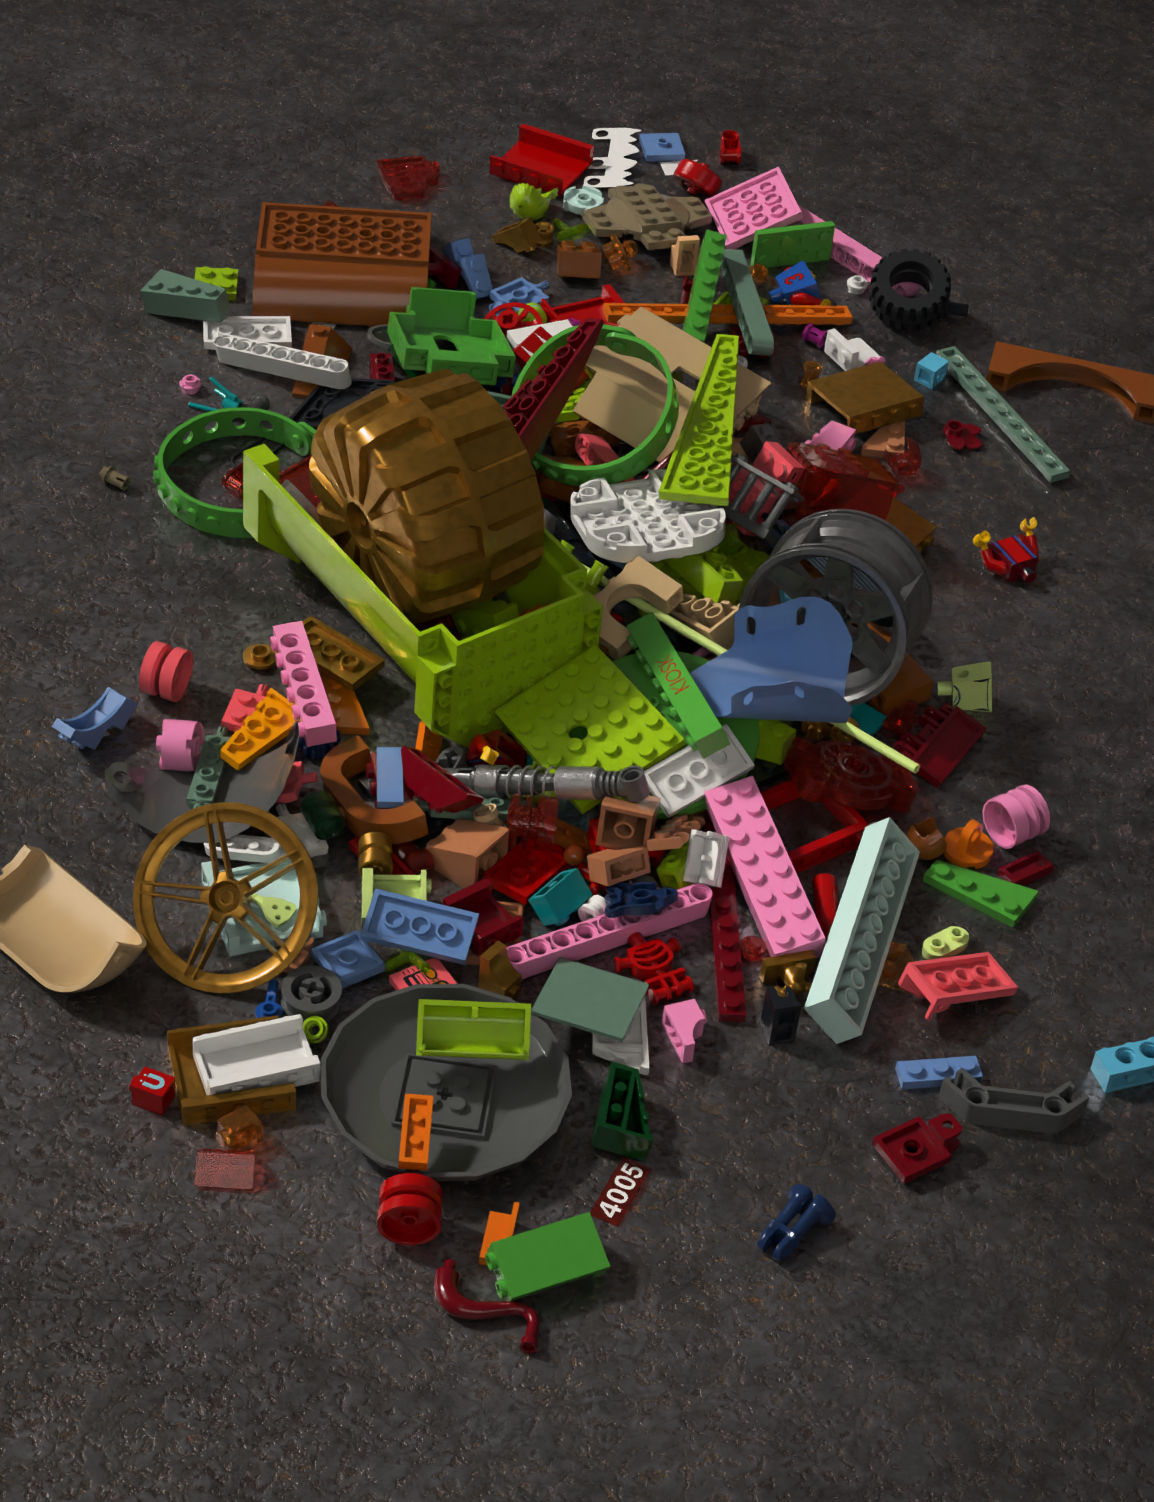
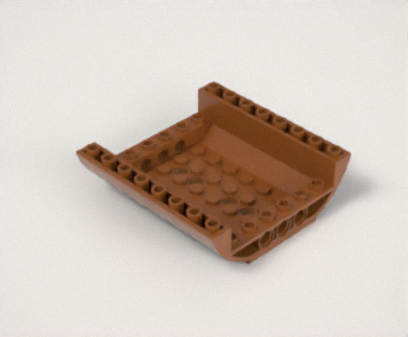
M262 202L255 256L252 316H290V321L367 325L369 327L388 324L390 312L406 313L411 287L427 288L432 213Z

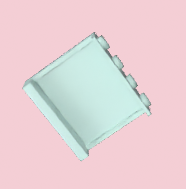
M291 859L249 881L250 885L254 887L292 864ZM209 861L201 863L203 886H211L214 882L212 864ZM256 863L232 868L233 876L239 881L270 863ZM295 869L256 892L260 896L282 898L295 904L297 909L290 921L276 928L265 918L262 908L256 903L250 902L251 908L284 942H286L295 925L299 910L300 890ZM319 897L316 920L309 938L313 937L314 939L323 937V926L327 925L325 911L319 909ZM250 914L245 917L244 920L273 947L280 946ZM235 918L227 920L221 935L229 957L267 949Z

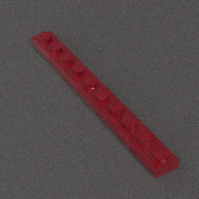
M706 821V824L703 826V832H716L713 823ZM726 856L721 888L709 887L712 890L709 913L718 1021L745 1022L746 1005L734 872Z

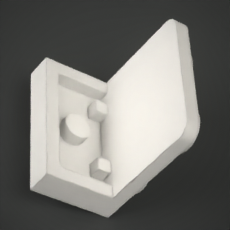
M835 328L827 331L824 352L845 371L864 366L870 357H880L861 338L847 340Z

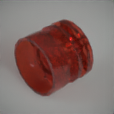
M514 793L508 807L506 828L509 829L508 848H515L517 837H521V849L526 848L529 838H534L535 850L553 852L558 816V798L541 796L537 807H532L531 795H526L525 805L520 806V794Z

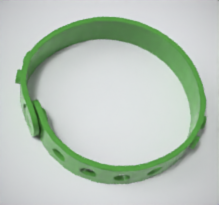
M603 324L594 346H607L617 354L642 359L658 369L667 379L668 383L667 400L663 413L653 431L637 448L627 455L608 463L590 466L568 465L555 462L536 452L531 460L533 468L535 470L538 469L551 480L578 487L585 482L602 477L605 478L608 484L628 480L646 469L657 459L674 432L679 414V397L666 360L648 342L637 338L634 333L622 327ZM579 325L565 329L551 337L531 356L518 376L512 396L528 379L532 381L538 375L536 370L542 364L548 365L554 358L552 356L554 351L568 343L566 339Z
M224 408L203 413L179 425L165 438L160 446L158 455H155L154 469H158L153 470L154 484H158V494L167 508L186 524L215 535L253 538L243 527V509L224 508L201 502L178 488L171 481L166 471L177 457L202 442L226 436L248 435L264 437L281 444L284 443L285 446L301 456L307 454L312 456L311 443L316 430L305 422L296 423L286 416L259 408ZM240 417L245 419V423L241 426H236L232 423V420ZM216 421L213 429L205 430L209 422ZM261 421H269L273 425V429L265 428ZM190 431L188 438L183 441L184 435ZM310 488L303 495L317 508L315 504L320 503L321 499L314 495L312 488Z

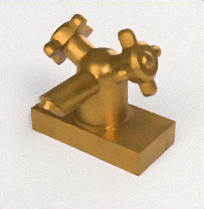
M812 949L763 958L759 973L762 984L783 980L784 988L775 986L780 997L787 996L785 994L786 986L793 990L794 995H800L803 992L809 993L812 983L806 982L804 976L812 975L816 955Z

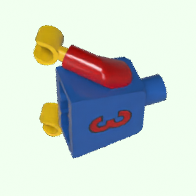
M804 260L792 267L786 268L781 274L777 275L775 279L778 288L768 292L773 304L784 299L787 305H831L829 299L821 301V294L815 281L816 276L808 269Z

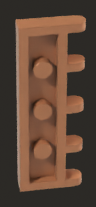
M687 813L672 816L670 820L666 821L665 825L661 826L647 840L648 851L681 848L689 840L691 830H700L706 824V818L704 816L688 817Z

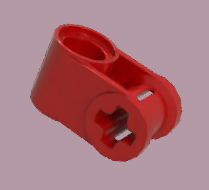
M726 130L722 132L720 144L721 164L724 162L741 163L740 139L736 131Z

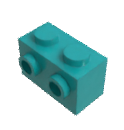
M575 868L560 872L529 898L528 901L543 926L552 924L560 926L570 919L569 914L578 911L593 894L579 870Z

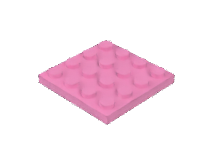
M779 167L705 200L719 233L727 235L726 249H737L746 243L754 241L755 230L784 227L803 218L802 212Z

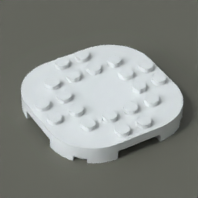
M667 469L648 470V479L608 484L604 477L593 479L580 485L579 492H573L570 500L572 523L588 549L599 557L622 563L632 562L638 555L647 562H658L662 559L682 558L714 548L725 536V510L717 508L716 505L694 504L691 502L659 499L658 491Z

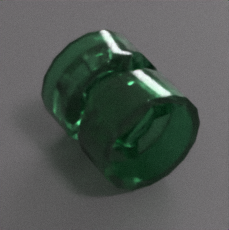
M313 792L302 801L300 811L317 839H332L344 829L345 819L328 792Z

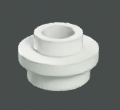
M859 275L850 277L847 280L848 290L854 294H862L867 289L868 282Z

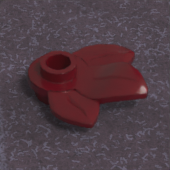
M950 420L944 426L943 433L947 437V443L956 450H962L963 448L976 450L982 447V443L976 437L981 432V428L973 424H963L957 420Z

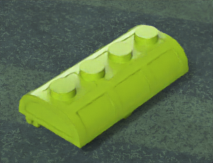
M419 999L416 1056L529 1060L531 1004Z

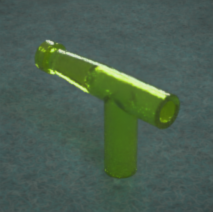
M559 218L553 221V225L561 230L556 233V238L559 241L590 229L586 223L569 227Z
M397 949L399 955L384 962L386 972L407 962L419 968L423 974L428 973L431 968L416 953Z

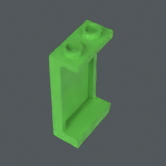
M590 1212L494 1241L490 1244L485 1254L486 1264L490 1271H494L497 1279L495 1282L497 1294L501 1299L504 1298V1301H515L516 1299L590 1275L593 1278L602 1276L610 1268Z

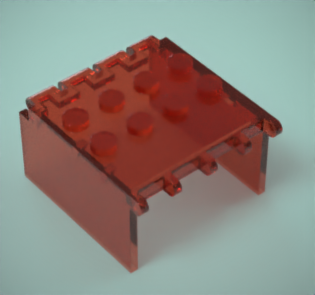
M790 442L787 445L788 449H785L805 468L797 484H793L799 488L798 493L805 498L803 502L798 500L794 513V518L801 520L811 514L825 510L851 509L866 512L887 520L894 493H903L905 490L904 485L899 483V480L893 477L890 471H887V468L881 464L879 459L852 454V451L845 448L833 450L830 449V446L822 443H817V446L800 442Z

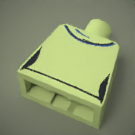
M991 661L953 667L952 681H937L938 696L952 695L953 708L958 706L962 710L992 712Z

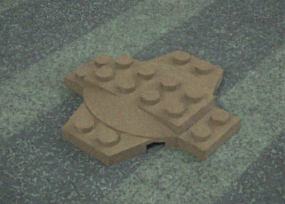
M642 183L635 184L634 186L608 189V197L611 200L607 204L583 211V220L595 237H622L623 234L628 235L629 233L634 235V240L641 241L647 250L671 248L672 245H676L678 236H686L684 234L686 226L693 229L712 223L711 213L698 197H670L660 194L654 186Z

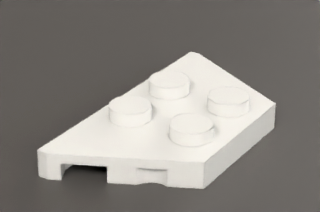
M644 996L623 1042L591 1033L592 1054L611 1062L639 1069L640 1074L648 1075L649 1053L646 1001Z

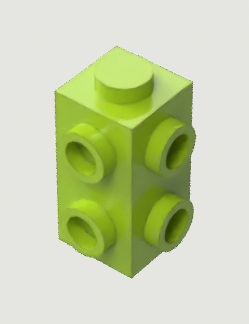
M690 837L681 848L672 849L656 869L663 887L678 890L692 884L683 881Z

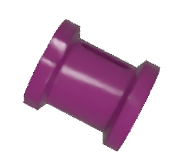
M811 323L807 325L803 331L802 340L805 342L810 341L820 349L825 347L827 331H821Z

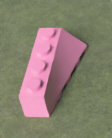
M831 421L821 429L820 434L816 433L813 435L812 441L807 440L804 443V447H798L795 459L805 470L795 485L816 493L823 486V483L828 480L829 476L835 474L838 465L844 463L849 451L852 452L857 443V440L854 439L856 429Z

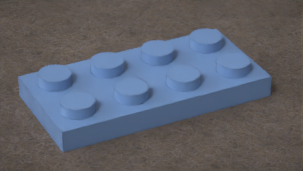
M375 888L361 932V940L465 965L479 920V913Z

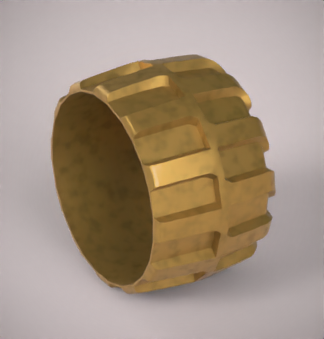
M442 369L387 385L372 391L369 395L324 418L318 426L311 443L312 456L309 462V473L312 491L314 495L321 499L317 506V515L322 529L331 538H334L336 544L413 625L458 611L471 609L521 582L528 576L531 570L539 566L544 553L543 540L546 524L544 506L534 468L511 419L500 403L483 388L479 381L467 373L457 375L450 369Z

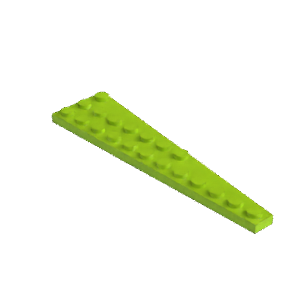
M717 334L659 488V499L729 506L739 336Z

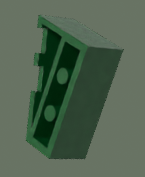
M611 1062L602 1086L591 1146L646 1161L654 1139L649 1131L648 1112H645L643 1103L645 1097L639 1069Z

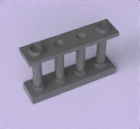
M738 453L735 456L732 455L731 461L733 465L731 466L730 485L741 468L747 470L750 474L733 501L729 502V506L716 507L725 510V518L775 546L779 540V537L772 533L776 521L792 497L801 502L805 498L798 493L799 488L792 483L787 482L785 485L747 464L749 460ZM759 477L767 483L749 512H745L742 515L739 513L741 510L739 507ZM777 487L784 491L765 523L757 524L756 516L773 489Z

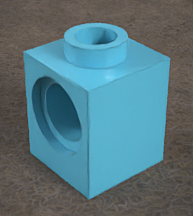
M932 352L917 363L914 381L932 390L946 378L949 361Z

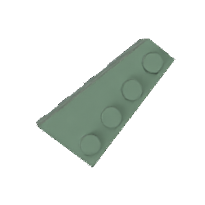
M160 269L140 290L145 313L221 323L231 312L225 288Z

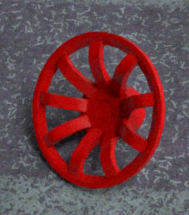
M520 302L499 305L492 309L484 318L496 320L506 339L508 330L543 324L541 316L533 307ZM512 307H519L524 310L518 315L512 310ZM507 308V310L501 312L498 316L495 314L498 311ZM529 312L536 318L532 322L522 321Z

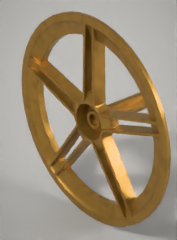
M220 802L197 807L185 812L166 825L145 851L136 873L133 889L135 923L138 932L146 940L147 945L145 948L153 960L167 974L184 985L212 993H236L250 990L269 982L281 974L293 963L306 945L316 920L318 908V883L313 862L307 849L295 832L279 818L265 810L233 802ZM223 822L243 823L264 831L282 846L287 855L239 881L234 879ZM213 824L217 826L225 871L219 872ZM206 826L214 877L213 884L211 886L157 882L162 865L174 847L189 834ZM291 859L292 864L254 887L250 885L249 881ZM295 869L300 890L299 910L295 925L286 942H284L251 908L250 902L253 901L251 895ZM155 887L201 891L200 898L155 892ZM155 897L209 906L210 912L188 962L180 958L166 942L156 918ZM248 914L281 946L278 951L244 920ZM229 918H235L274 954L257 967L239 973L215 974L203 971ZM215 922L218 925L197 967H194L193 965L211 924Z

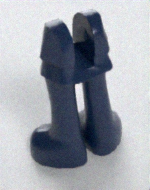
M795 1184L789 1189L787 1193L788 1203L779 1216L768 1223L766 1229L761 1232L756 1244L760 1251L766 1252L776 1242L778 1245L773 1252L772 1258L778 1262L792 1254L793 1250L799 1247L801 1239L816 1222L827 1226L836 1218V1212L827 1199L819 1194L813 1199L812 1190L802 1184ZM800 1210H806L791 1229L787 1227Z

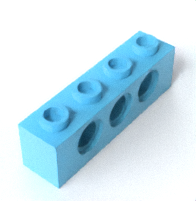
M1154 1037L1137 1042H1128L1111 1048H1102L1095 1052L1090 1069L1105 1093L1154 1082Z

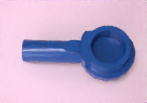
M272 979L268 982L265 1002L260 1003L256 1007V1018L277 1015L279 1018H282L283 1009L276 1003L278 980Z

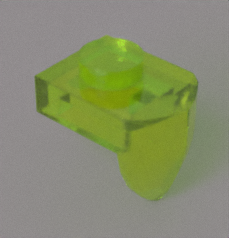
M727 524L725 526V536L717 545V552L719 554L732 556L744 548L745 544L739 540L736 524Z

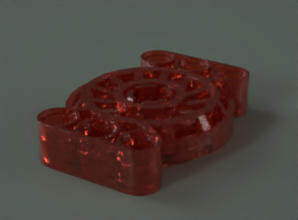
M795 737L783 760L799 795L809 802H818L822 794H824L829 799L850 808L877 810L890 806L897 812L906 813L909 811L919 791L908 769L881 753L877 756L870 750L849 742L823 741L813 745L804 738Z

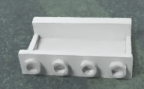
M301 1014L257 1022L193 1038V1057L206 1095L294 1083L295 1087L320 1081V1061L318 1056H313L303 1031V1018Z

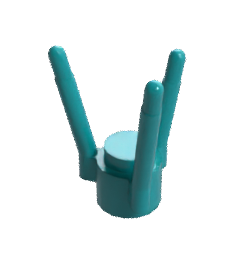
M213 377L209 378L219 388H215L214 392L223 398L221 404L223 409L242 407L244 402L238 399V396L231 393ZM188 403L189 407L208 412L217 410L216 408L197 403Z

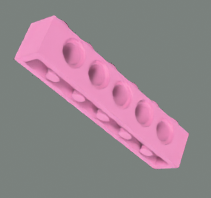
M297 621L273 626L274 636L270 637L272 651H277L275 659L277 667L282 668V671H280L283 685H288V688H286L287 699L289 703L293 702L294 704L291 705L294 720L297 717L299 720V737H304L307 747L337 741L335 719L303 622Z

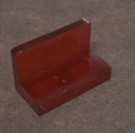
M199 1148L196 1153L195 1186L252 1189L257 1152Z

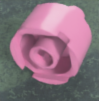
M174 719L163 720L162 735H158L156 739V749L161 751L159 761L161 770L189 772L196 770L201 754L200 744H204V730L201 722Z

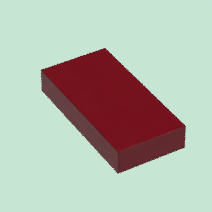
M1035 851L998 868L997 875L1002 880L1024 886L1053 873L1054 866L1039 851Z

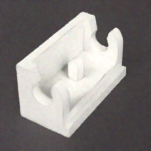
M692 829L683 881L721 888L730 836Z

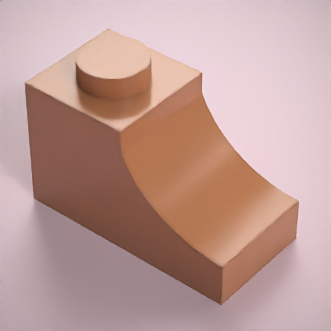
M642 845L628 849H606L587 855L590 881L605 886H611L651 872L648 848Z

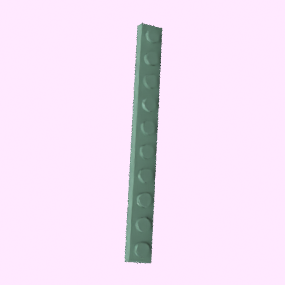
M955 346L936 351V355L949 361L947 371L1050 483L1069 478L1070 470Z

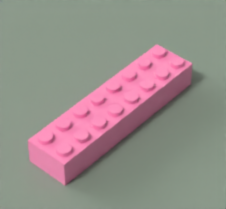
M750 776L704 791L706 810L716 833L730 836L726 856L770 957L812 949L816 958L821 957L826 944L825 936L754 777Z

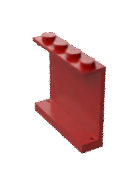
M522 124L519 127V141L502 158L490 156L489 174L520 184L528 183L536 189L542 188V191L545 192L557 188V194L561 197L593 163L594 145Z

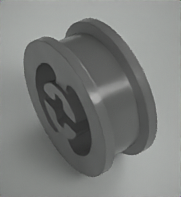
M308 965L292 970L283 979L280 1006L285 1016L301 1014L303 1022L311 1016H319L328 1024L339 1014L342 985L339 978L332 971L324 967ZM297 992H299V1000L294 996ZM325 993L329 998L323 1002V996Z

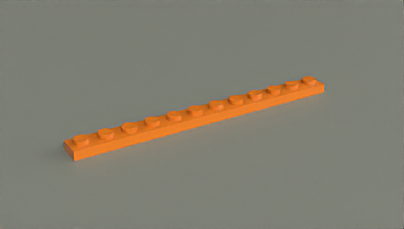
M604 303L603 313L607 322L617 324V321L625 314L632 315L642 306L669 323L681 324L684 323L688 304ZM712 304L709 323H734L739 325L732 304ZM762 305L768 324L802 325L811 323L815 325L834 324L840 326L851 324L853 318L847 306Z

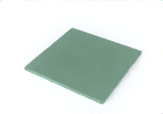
M559 957L531 1009V1014L623 1042L649 988V984Z

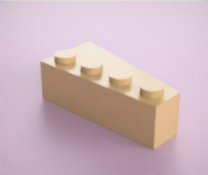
M683 593L684 600L668 615L729 650L734 643V616L739 610V604L733 606L730 601L724 600L721 603H716L712 598L697 599L696 595ZM672 629V630H673L674 632H676L677 634H679V635H681V636L687 638L686 636H684V635H682L681 633L677 632L676 630Z

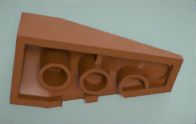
M310 324L305 337L303 351L343 359L349 363L352 347L332 327ZM295 380L292 397L306 399L316 388L317 384Z

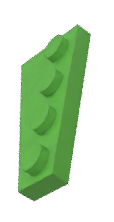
M936 860L923 877V882L1012 928L1037 899L1039 892Z

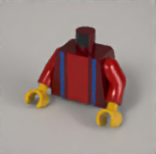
M1032 517L1030 519V526L1027 525L1026 518L1021 522L1020 529L1026 533V536L1019 534L987 544L991 536L989 532L983 531L973 538V544L976 547H981L982 551H980V554L988 571L999 575L1007 582L1022 578L1028 584L1036 579L1035 569L1039 562L1036 535H1033V529L1037 526L1036 518Z
M500 729L485 734H477L469 743L468 753H465L469 767L482 764L507 765L511 769L513 766L519 765L524 769L527 752L522 746Z

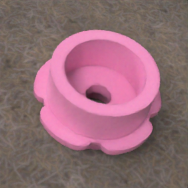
M192 374L186 375L179 382L182 391L190 395L198 393L202 385L201 380Z

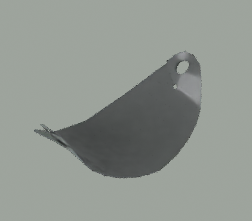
M298 717L284 745L251 761L239 771L234 767H225L214 803L233 802L254 806L267 812L270 810L282 793L295 761L299 742ZM114 762L110 767L106 768L105 783L111 797L138 824L155 834H158L175 818L192 810V808L187 807L186 798L195 771L150 770L129 762ZM125 773L129 776L130 782L126 784L117 782L114 779V774ZM223 822L226 840L245 831L251 825ZM213 824L215 842H220L217 826ZM206 826L194 831L181 841L208 843Z

